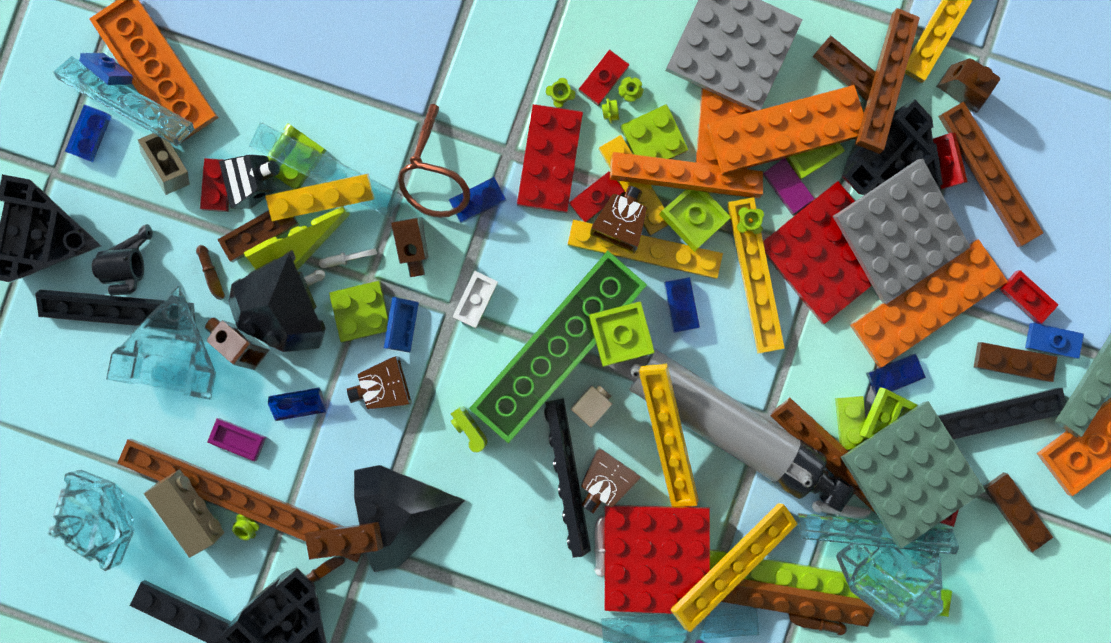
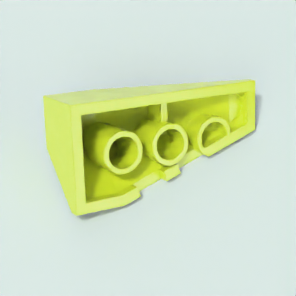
M342 206L311 221L312 226L308 228L307 226H297L290 229L288 237L277 239L275 236L249 249L244 254L256 270L293 250L296 257L293 262L298 270L344 222L350 213Z

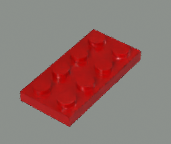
M536 104L532 105L517 206L562 213L568 212L583 112Z

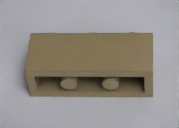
M180 469L157 482L144 493L189 558L213 545L225 533L219 521L213 517L206 507L205 501L199 497L191 486L190 480L184 476Z

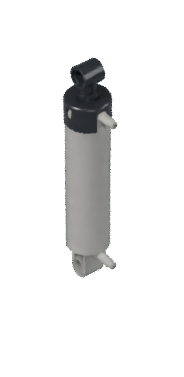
M654 349L655 353L650 356H643L609 365L632 380L633 383L629 390L646 401L639 374L640 367L667 364L681 423L770 479L772 483L797 499L805 497L809 492L813 494L818 493L820 494L819 498L836 511L842 512L856 492L853 486L836 475L833 477L828 476V472L824 470L827 463L825 454L817 451L801 439L795 438L657 349Z

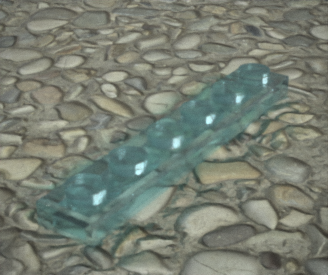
M73 56L53 71L56 79L176 146L194 130L192 122L125 85H107Z
M262 122L259 123L249 144V147L320 183L363 175ZM370 178L375 199L360 203L391 218L402 194Z
M798 513L796 519L800 539L955 555L959 549L953 529L944 527H932L905 547L898 548L880 521Z
M754 607L714 609L691 632L683 628L674 614L664 613L601 618L603 643H663L759 635L757 608Z

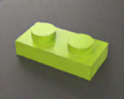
M863 396L835 398L839 443L846 450L853 449L867 440V438L859 435L866 420Z

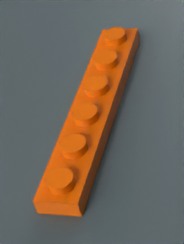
M613 152L611 155L610 180L759 199L763 195V171L742 169L722 175L719 165Z

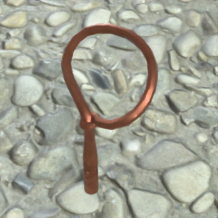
M430 104L419 134L414 156L410 157V164L399 171L398 184L405 199L415 209L432 217H450L460 213L468 205L470 189L465 180L456 172L444 167L424 163L420 158L439 111V106ZM419 168L451 177L463 190L464 199L458 207L448 211L427 209L418 204L408 193L404 183L405 173Z

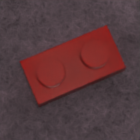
M952 132L933 138V143L937 145L943 185H940L941 189L967 183L956 133Z
M204 158L201 210L229 212V200L219 161L223 159Z
M1021 270L1015 271L1007 280L1008 282L999 289L1037 324H1042L1059 305Z

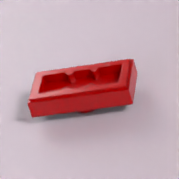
M609 49L578 91L599 106L629 68L630 64Z
M608 171L571 200L569 205L583 222H587L603 210L613 194L622 195L625 190L616 180H610V172Z

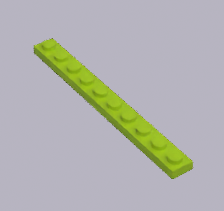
M710 549V570L728 552ZM764 558L744 578L874 601L875 605L949 617L952 591L946 588Z

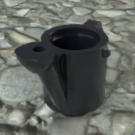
M143 225L137 234L109 250L98 252L96 258L93 259V275L102 284L125 283L110 285L108 287L109 295H127L136 291L137 281L142 280L144 275V261L139 247L146 240L152 238L153 232L150 225Z

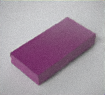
M785 158L763 173L765 179L792 215L814 200V197Z
M216 418L207 443L255 462L260 455L266 436L221 418Z

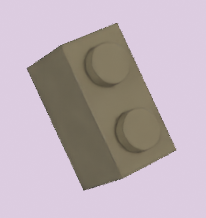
M162 129L138 139L140 152L165 195L190 185L188 171Z
M599 385L597 388L590 386L570 409L591 428L612 405L609 401L611 395Z

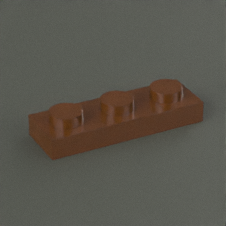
M830 35L813 55V58L846 85H855L857 94L868 101L876 72Z
M268 210L217 240L229 261L233 263L244 257V252L275 236L277 238L300 224L295 216L272 221Z
M978 342L974 368L1054 382L1058 357Z
M1003 472L984 486L989 497L1028 551L1033 553L1053 538L1008 473Z
M379 522L305 533L309 560L383 549Z

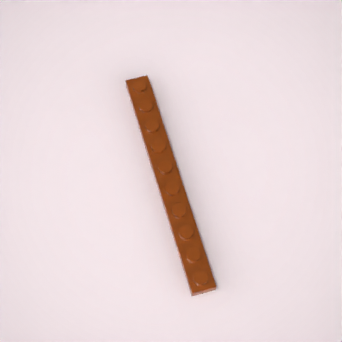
M127 439L117 462L119 465L158 481L180 469L184 476L190 480L191 486L202 499L306 541L305 533L344 527L133 439ZM362 553L341 556L358 562Z

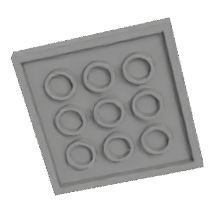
M698 0L665 71L753 112L761 110L803 19L762 0Z
M923 159L916 160L833 216L879 299L885 304L970 248L967 239Z

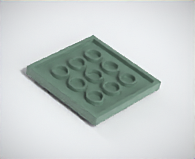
M929 401L921 403L871 438L841 456V459L898 548L905 547L986 491Z

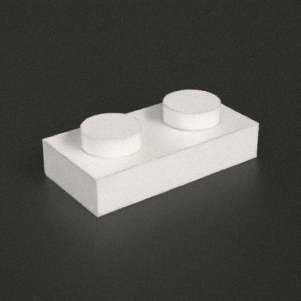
M474 271L453 318L477 328L498 285V281Z

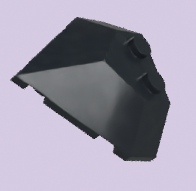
M916 99L911 100L894 112L884 150L878 154L858 146L848 157L842 177L858 194L865 195L916 160L923 159L941 191L940 185H943L937 145L933 143L931 128H934L932 117Z
M2 174L0 201L4 202L0 220V281L13 282L101 247L88 232L32 180Z
M293 250L285 253L279 259H274L250 272L246 277L234 281L231 284L228 301L237 329L282 352L317 349L322 345L326 330L323 320H318L314 311L317 306L303 273L297 271L293 262L296 259Z
M382 465L354 470V500L359 525L379 522L383 549L365 552L373 571L377 572L400 567L465 499L453 496L441 489L407 475L397 473Z
M297 567L282 573L237 614L219 635L218 639L223 643H326L316 586Z

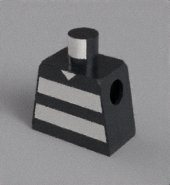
M244 155L219 161L231 209L253 208L264 200L266 195L275 192L276 186L273 177L279 174L280 168L275 161H269L267 156Z

